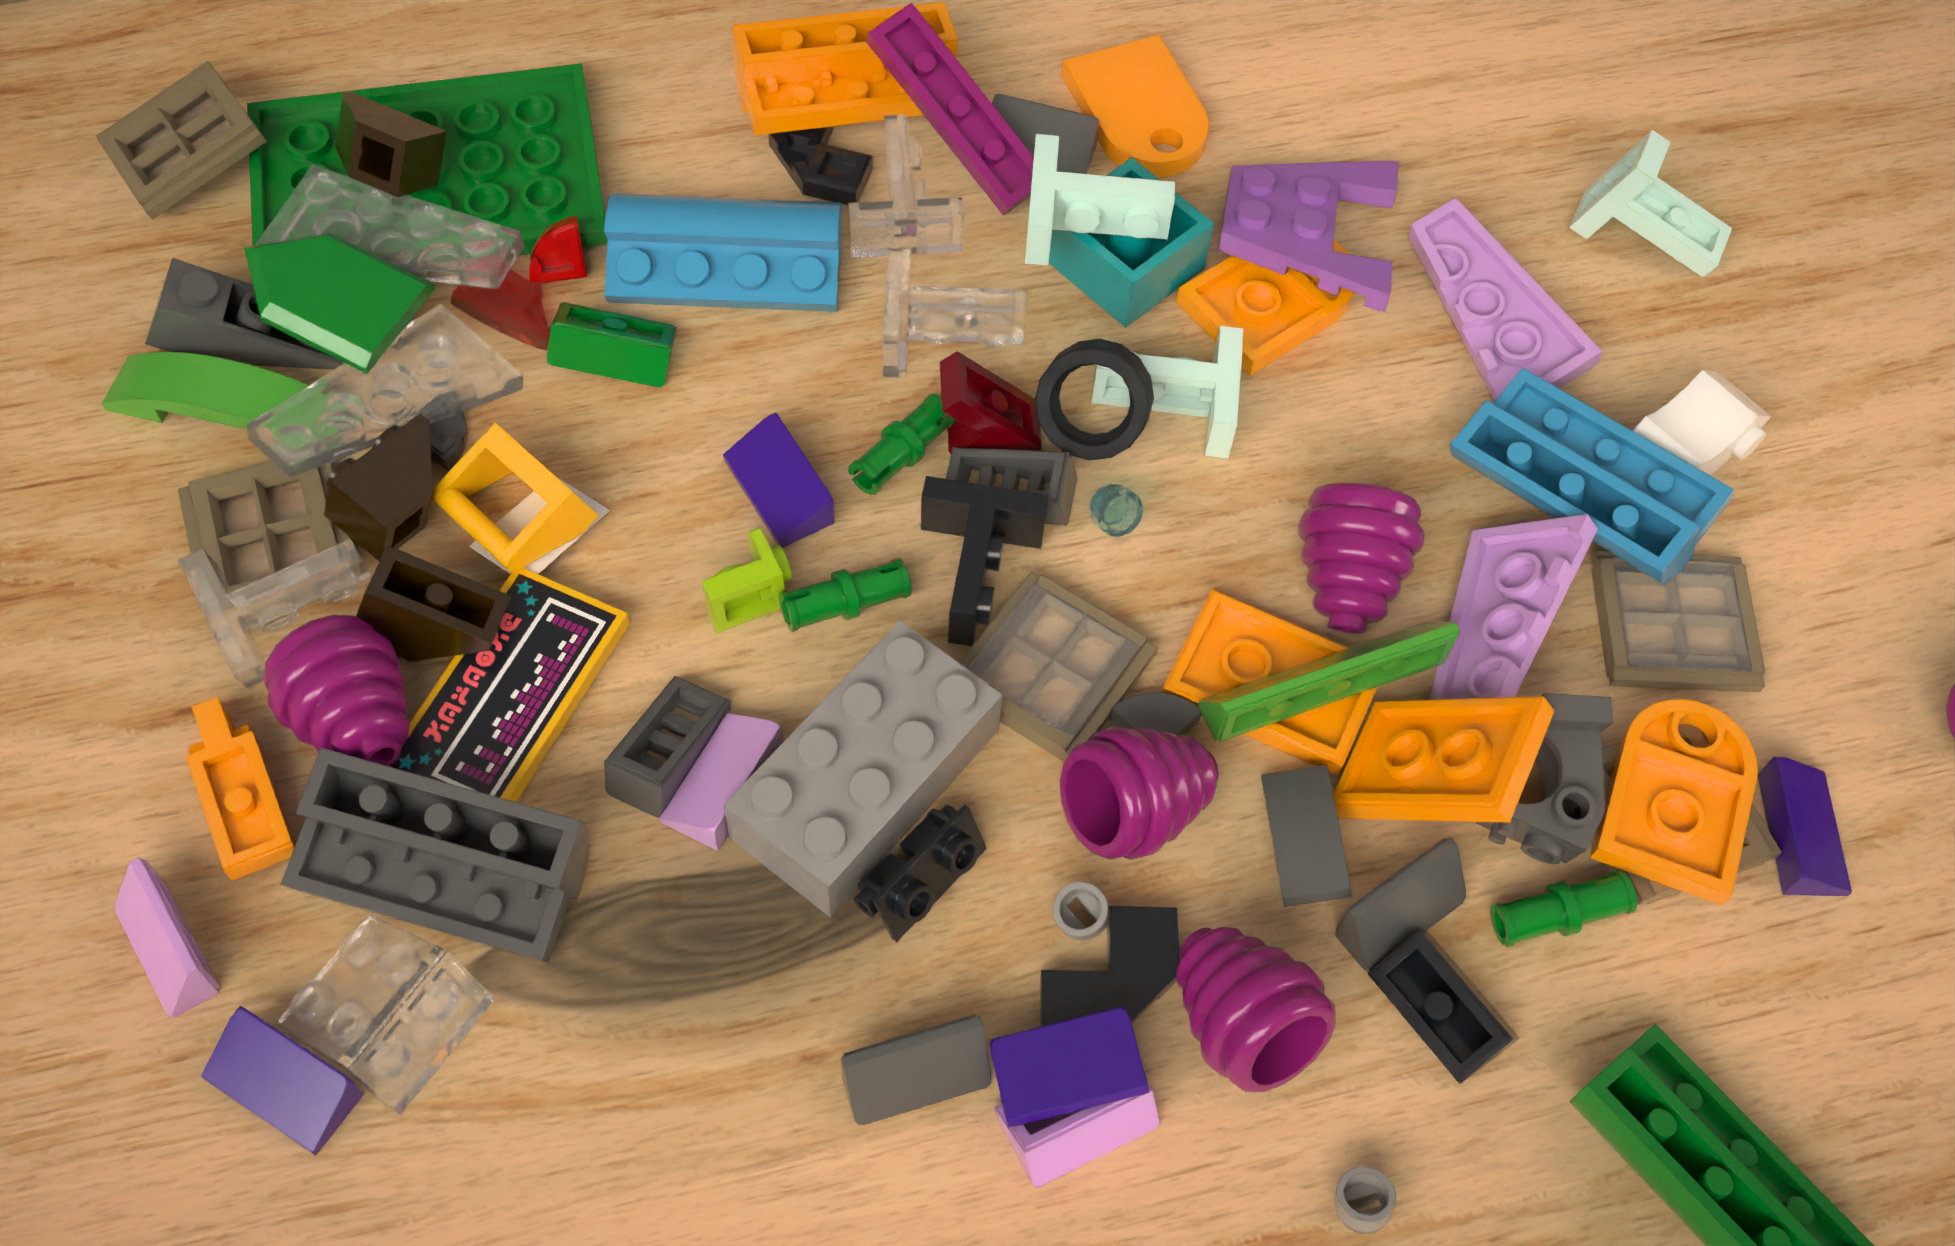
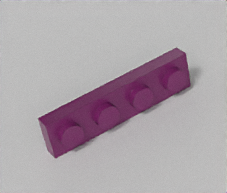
M911 2L871 30L865 42L1003 216L1029 198L1031 194L1033 155Z

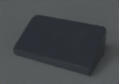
M1418 929L1367 973L1459 1084H1462L1519 1039L1515 1031L1427 930Z

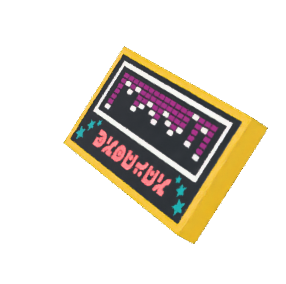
M525 568L512 572L499 590L510 595L511 598L489 651L455 655L410 721L407 740L401 747L399 757L389 767L513 802L519 800L630 625L627 612Z

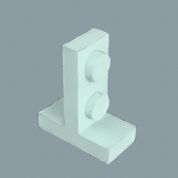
M1651 130L1584 191L1569 228L1585 239H1588L1614 217L1704 278L1718 267L1732 228L1657 177L1671 142L1654 130Z
M1036 134L1025 264L1048 266L1052 229L1074 231L1077 233L1168 239L1175 201L1174 181L1057 172L1059 136Z
M1220 326L1212 363L1196 361L1187 357L1169 358L1133 352L1141 359L1151 376L1154 393L1151 411L1208 417L1205 456L1229 458L1238 423L1244 328ZM1096 365L1091 403L1129 408V390L1122 377L1108 367Z

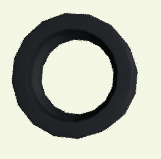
M1104 339L1078 341L1058 353L1039 379L1034 401L1038 423L1049 441L1063 452H1070L1071 456L1090 461L1112 458L1133 445L1149 420L1154 393L1151 376L1136 354L1122 344ZM1094 364L1108 367L1120 375L1128 387L1130 397L1128 414L1122 423L1109 432L1098 434L1080 431L1069 423L1061 410L1059 398L1062 383L1071 372L1081 366Z

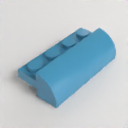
M612 193L608 200L604 233L608 240L604 296L608 303L837 312L843 205L841 202Z
M1524 368L1518 372L1494 403L1488 400L1483 403L1450 444V452L1454 458L1556 519L1588 514L1598 528L1592 542L1661 584L1671 581L1691 560L1695 546L1731 502L1734 489Z

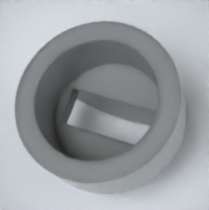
M1087 882L1071 883L1061 889L1054 900V919L1059 929L1066 936L1074 940L1084 941L1095 938L1105 929L1109 921L1110 911L1107 900L1102 891L1093 884ZM1075 899H1078L1096 921L1091 927L1085 928L1080 919L1067 907Z
M1355 1167L1346 1171L1338 1181L1334 1197L1337 1216L1346 1228L1359 1234H1372L1383 1228L1391 1219L1396 1203V1191L1390 1179L1381 1171L1371 1167ZM1378 1199L1381 1204L1380 1207L1359 1213L1355 1211L1374 1203Z

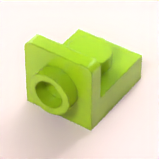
M760 527L748 531L751 563L725 567L716 573L715 576L702 580L707 614L716 634L781 609L779 593L785 591L784 582L792 580L790 566L781 546L777 544L770 547Z

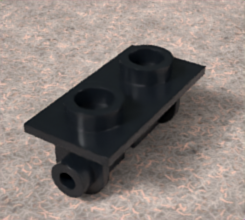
M947 804L940 811L931 809L927 813L926 818L900 843L903 852L912 858L906 863L890 853L866 878H863L858 883L860 892L854 897V902L869 917H874L879 912L892 940L898 942L916 922H919L928 914L932 905L961 875L967 873L974 866L977 858L987 849L971 810L967 805L964 804L958 811Z

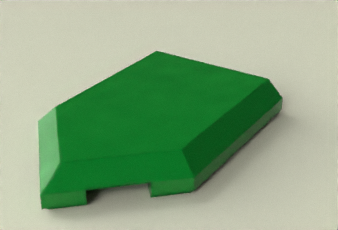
M332 233L244 247L261 321L366 374L369 373L435 290L433 283Z

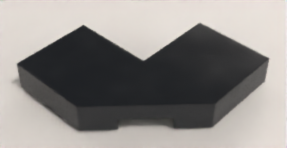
M835 126L768 134L769 146L803 195L831 202H841L843 205L851 207L857 206L873 170L872 155L827 145Z
M1109 906L1110 915L1107 923L1108 971L1041 970L1040 1027L1117 1007H1125L1129 1012L1131 1023H1133L1156 999H1159L1177 982L1176 968L1180 960L1177 907Z

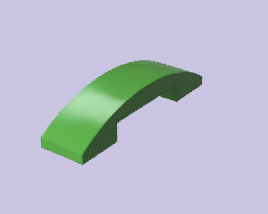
M150 352L128 356L102 402L106 411L162 423L167 413L170 412L269 434L276 449L294 453L314 450L317 453L328 450L331 461L334 460L356 414L352 405L316 387L288 376L230 359L183 352Z

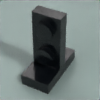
M926 476L921 498V530L964 537L949 612L948 643L973 646L977 623L989 625L995 587L984 586L987 570L999 571L1004 543L1041 549L1048 507V495Z

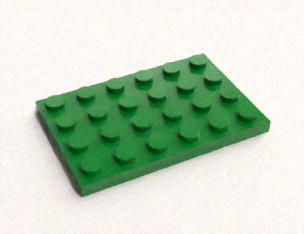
M582 63L350 91L447 131L438 186L401 197H395L348 177L336 150L342 95L344 92L247 103L249 117L267 141L249 154L252 246L332 233L405 270L531 254L534 244L546 229L562 219L577 216L583 247L607 244L608 240L604 233L605 211Z

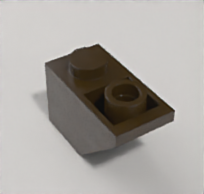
M349 91L344 92L342 95L336 150L348 177L395 197H401L438 186L447 131Z
M421 413L401 428L393 425L386 429L375 441L372 449L356 461L353 458H348L341 462L332 471L326 483L328 493L324 516L379 562L387 545L398 549L425 528L433 495L430 421Z

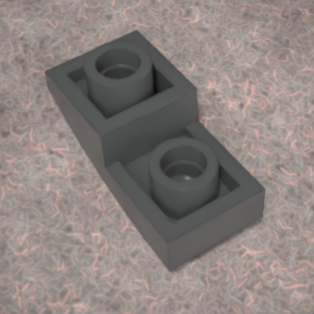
M1327 765L1261 774L1284 907L1351 898L1350 878Z

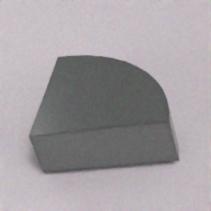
M447 390L425 408L421 414L430 421L431 458L449 471L458 462L465 450L468 428L467 424L465 427L464 414L459 402Z
M1148 692L1128 697L1111 708L1110 719L1121 727L1129 729L1143 727L1178 736L1187 733L1200 721L1202 714L1197 705L1182 697L1168 693Z

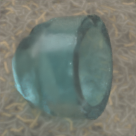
M1110 483L1099 487L1095 491L1089 503V511L1097 527L1110 536L1120 537L1129 534L1138 526L1143 514V505L1138 495L1123 485Z

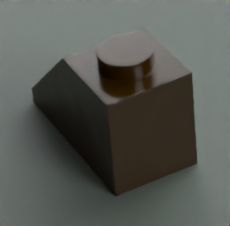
M387 545L364 593L356 617L371 624L376 632L387 637L398 657L410 662L489 651L511 596Z

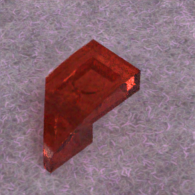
M485 252L453 291L450 304L513 339L545 351L548 349L551 327H548L542 304L543 292L540 281L529 282Z

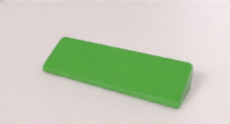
M1456 622L1418 624L1203 698L1198 701V708L1215 742L1219 740L1221 742L1445 663L1461 630Z

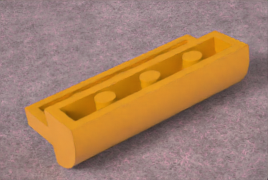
M945 2L914 5L957 59L958 37ZM905 6L732 25L733 58L737 87L743 113L748 112L754 136L923 116L915 103L865 42L871 30Z

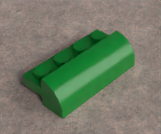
M1656 1023L1569 1101L1705 1246H1874Z

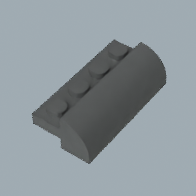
M320 747L296 814L304 817L305 821L280 885L549 963L570 898L577 900L581 890L588 859L589 833L586 824L581 820Z

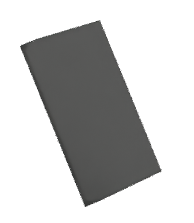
M996 94L994 96L992 105L1033 157L1036 134L1059 136L1057 172L1087 174L1097 146L1100 123L1098 118L1008 95Z
M1451 837L1442 839L1348 907L1336 929L1337 933L1335 936L1367 972L1371 971L1418 929L1428 930L1463 904L1466 898V888L1456 842Z
M976 1015L843 1053L841 1057L842 1079L854 1121L858 1125L870 1124L985 1089L991 1083V1070L984 1027L981 1017Z

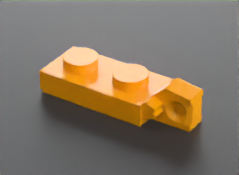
M219 697L191 706L203 741L188 747L190 754L186 755V759L225 874L231 881H234L291 858L295 841L258 738L248 724L236 729L234 728L228 711L223 709Z

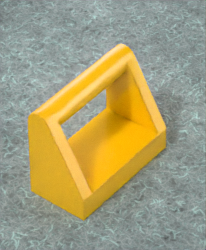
M496 423L488 429L435 486L432 500L509 572H516L580 536L599 517L592 508ZM513 472L547 502L544 508L514 540L467 498Z

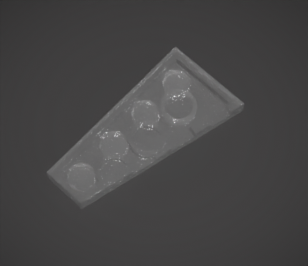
M315 165L310 167L255 244L256 246L332 233L409 272L421 273L422 278L427 281L494 289L499 288L524 248L521 231L412 196L395 197L346 175Z
M439 304L408 323L368 374L346 363L342 364L247 423L248 439L291 478L373 447L375 441L386 429L393 425L401 428L420 413L430 421V424L457 415V409L458 411L465 412L523 389V374L444 305Z

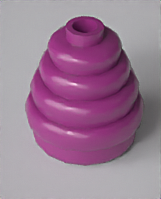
M1333 483L1319 486L1311 494L1308 501L1309 509L1303 513L1298 524L1299 536L1304 541L1301 559L1310 569L1307 574V584L1316 592L1312 605L1319 614L1329 618L1328 628L1339 632L1362 634L1366 632L1367 623L1379 622L1387 615V602L1394 600L1401 591L1400 581L1406 579L1413 571V557L1422 549L1425 538L1424 530L1418 523L1421 517V508L1413 497L1385 487L1357 483Z
M330 615L307 622L292 630L275 646L265 662L264 684L268 689V704L281 725L291 729L299 741L315 747L318 753L321 747L389 766L399 757L401 747L407 740L410 725L406 718L407 701L404 697L405 680L399 669L400 661L393 645L387 637L376 632L371 624L354 615Z
M1112 726L1092 734L1086 742L1076 745L1064 760L1059 781L1061 803L1067 822L1076 838L1092 854L1110 860L1120 857L1131 860L1157 853L1166 842L1175 840L1183 829L1192 823L1201 810H1204L1211 803L1217 787L1218 766L1213 755L1192 737L1177 736L1168 732L1155 731L1143 727L1129 729L1121 726Z
M1219 927L1213 930L1211 928H1202L1192 933L1184 941L1180 949L1181 958L1176 968L1177 983L1183 989V1003L1185 1010L1189 1013L1191 1033L1200 1042L1201 1055L1209 1067L1220 1076L1228 1078L1242 1091L1266 1092L1280 1087L1295 1078L1317 1059L1329 1043L1335 1029L1336 1010L1332 1001L1324 993L1323 981L1306 963L1295 961L1284 949L1267 946L1260 938L1245 936L1240 930L1232 927Z

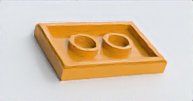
M1212 589L1163 686L1162 693L1182 697L1198 706V701L1203 698L1346 650L1349 647ZM1377 687L1244 733V735L1314 766L1327 765L1328 772L1339 776Z
M1544 696L1375 701L1334 791L1333 796L1337 815L1340 819L1510 823L1554 714V709Z

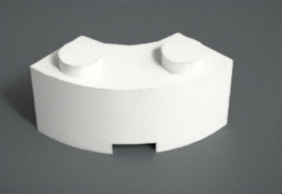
M1702 370L1668 404L1655 413L1645 416L1633 431L1711 476L1733 455L1739 460L1749 456L1766 437L1767 433L1761 427L1772 416L1717 371Z

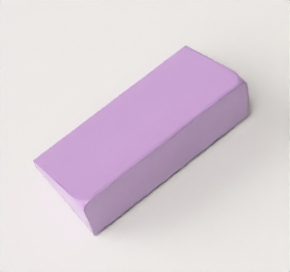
M727 713L660 816V823L718 851L728 836L723 805L784 742L783 727L771 720Z
M138 857L129 862L116 900V915L165 1012L171 1018L177 1017L218 994L217 988L220 986L164 880L146 859L142 860Z
M1149 1084L1150 1093L1010 1128L1007 1125L1003 1104L994 1108L996 1116L1027 1177L1035 1187H1041L1155 1130L1160 1122L1154 1093Z

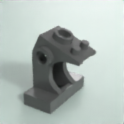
M1543 693L1541 696H1544L1554 709V714L1534 761L1540 769L1543 781L1540 801L1530 804L1518 803L1510 823L1476 822V824L1491 830L1488 839L1496 844L1504 845L1506 838L1521 843V851L1533 859L1549 864H1559L1560 861L1568 863L1588 849L1605 813L1602 731L1613 723L1611 697Z

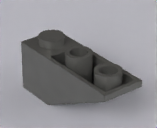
M172 258L157 301L145 342L146 345L169 352L209 355L253 366L341 370L343 366L342 361L262 322L253 284Z

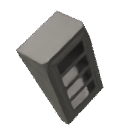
M953 447L946 479L969 483L971 469L981 470L978 484L993 487L996 473L1002 474L1004 476L1001 488L1049 496L1045 524L1068 525L1077 482V475L1070 452ZM1020 478L1028 479L1026 490H1018ZM1045 483L1050 484L1049 491H1043Z
M674 676L604 761L606 792L622 802L660 818L719 724L731 710V700ZM675 707H678L701 718L696 723L673 711ZM661 729H666L674 734L683 737L684 739L681 741L673 736H670L662 732ZM651 750L667 758L666 762L647 754V751Z

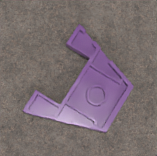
M1360 161L1232 165L1218 250L1282 275L1288 272L1289 267L1318 278L1317 288L1338 295L1341 287L1366 296L1364 306L1385 312L1391 294L1392 261L1334 252V229L1337 200L1392 209L1397 192L1399 162Z

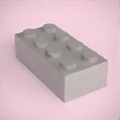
M899 621L723 805L729 838L831 918L858 888V883L879 865L998 732L1003 694L905 623Z

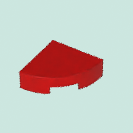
M577 216L568 217L556 222L538 238L529 259L530 285L587 277Z

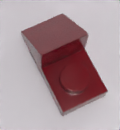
M958 351L940 361L942 412L956 420L950 428H947L948 451L950 454L953 447L1034 451L1042 449L1035 398Z

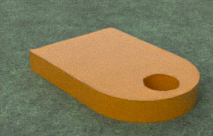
M1159 34L1063 60L1061 77L1081 112L1099 119L1097 140L1106 155L1115 164L1120 166L1132 157L1156 177H1167L1188 170L1201 158L1205 150L1209 130L1207 113ZM1161 143L1169 144L1175 147L1177 151L1165 153L1158 151L1153 146Z
M1333 240L1334 252L1349 254L1341 244ZM1232 255L1180 286L1176 303L1215 342H1217L1220 326L1244 328L1241 368L1251 376L1338 321L1349 309L1354 292L1341 287L1338 295L1317 288L1318 278L1290 267L1288 272L1282 275Z
M1665 700L1655 703L1640 712L1620 740L1605 797V813L1598 826L1590 858L1723 905L1733 894L1758 774L1754 749L1743 730L1720 710L1693 700ZM1684 724L1692 725L1701 730L1707 738L1708 747L1697 748L1686 743L1679 734L1678 726Z

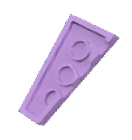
M1457 198L1452 199L1411 224L1408 238L1494 400L1500 396L1522 368L1557 388H1561L1599 363L1603 351Z
M1588 514L1472 530L1449 622H1456L1461 631L1445 663L1437 667L1429 700L1515 697L1598 530Z

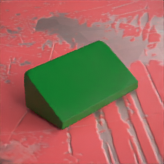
M563 302L560 303L551 324L546 358L547 363L556 367L662 387L666 380L677 327L671 324Z

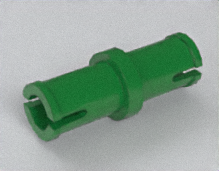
M935 393L929 394L901 422L892 421L881 431V440L848 466L850 475H855L860 470L862 471L852 479L860 490L869 495H876L882 489V486L904 466L912 467L917 464L925 455L924 448L945 429L950 428L956 422L949 415L942 418L946 413L942 412L940 395Z
M896 558L891 562L850 574L846 569L832 572L830 580L789 592H780L779 602L785 623H788V629L794 632L801 627L841 615L846 621L860 616L861 609L901 597H910L912 588L906 566H903V561L900 558Z
M1617 870L1609 875L1572 885L1567 884L1565 881H1557L1547 884L1543 893L1502 904H1492L1490 911L1491 921L1500 943L1505 945V947H1510L1515 943L1554 932H1559L1562 936L1577 934L1581 931L1583 924L1623 913H1634L1637 909V896L1628 875L1625 872H1621V870Z

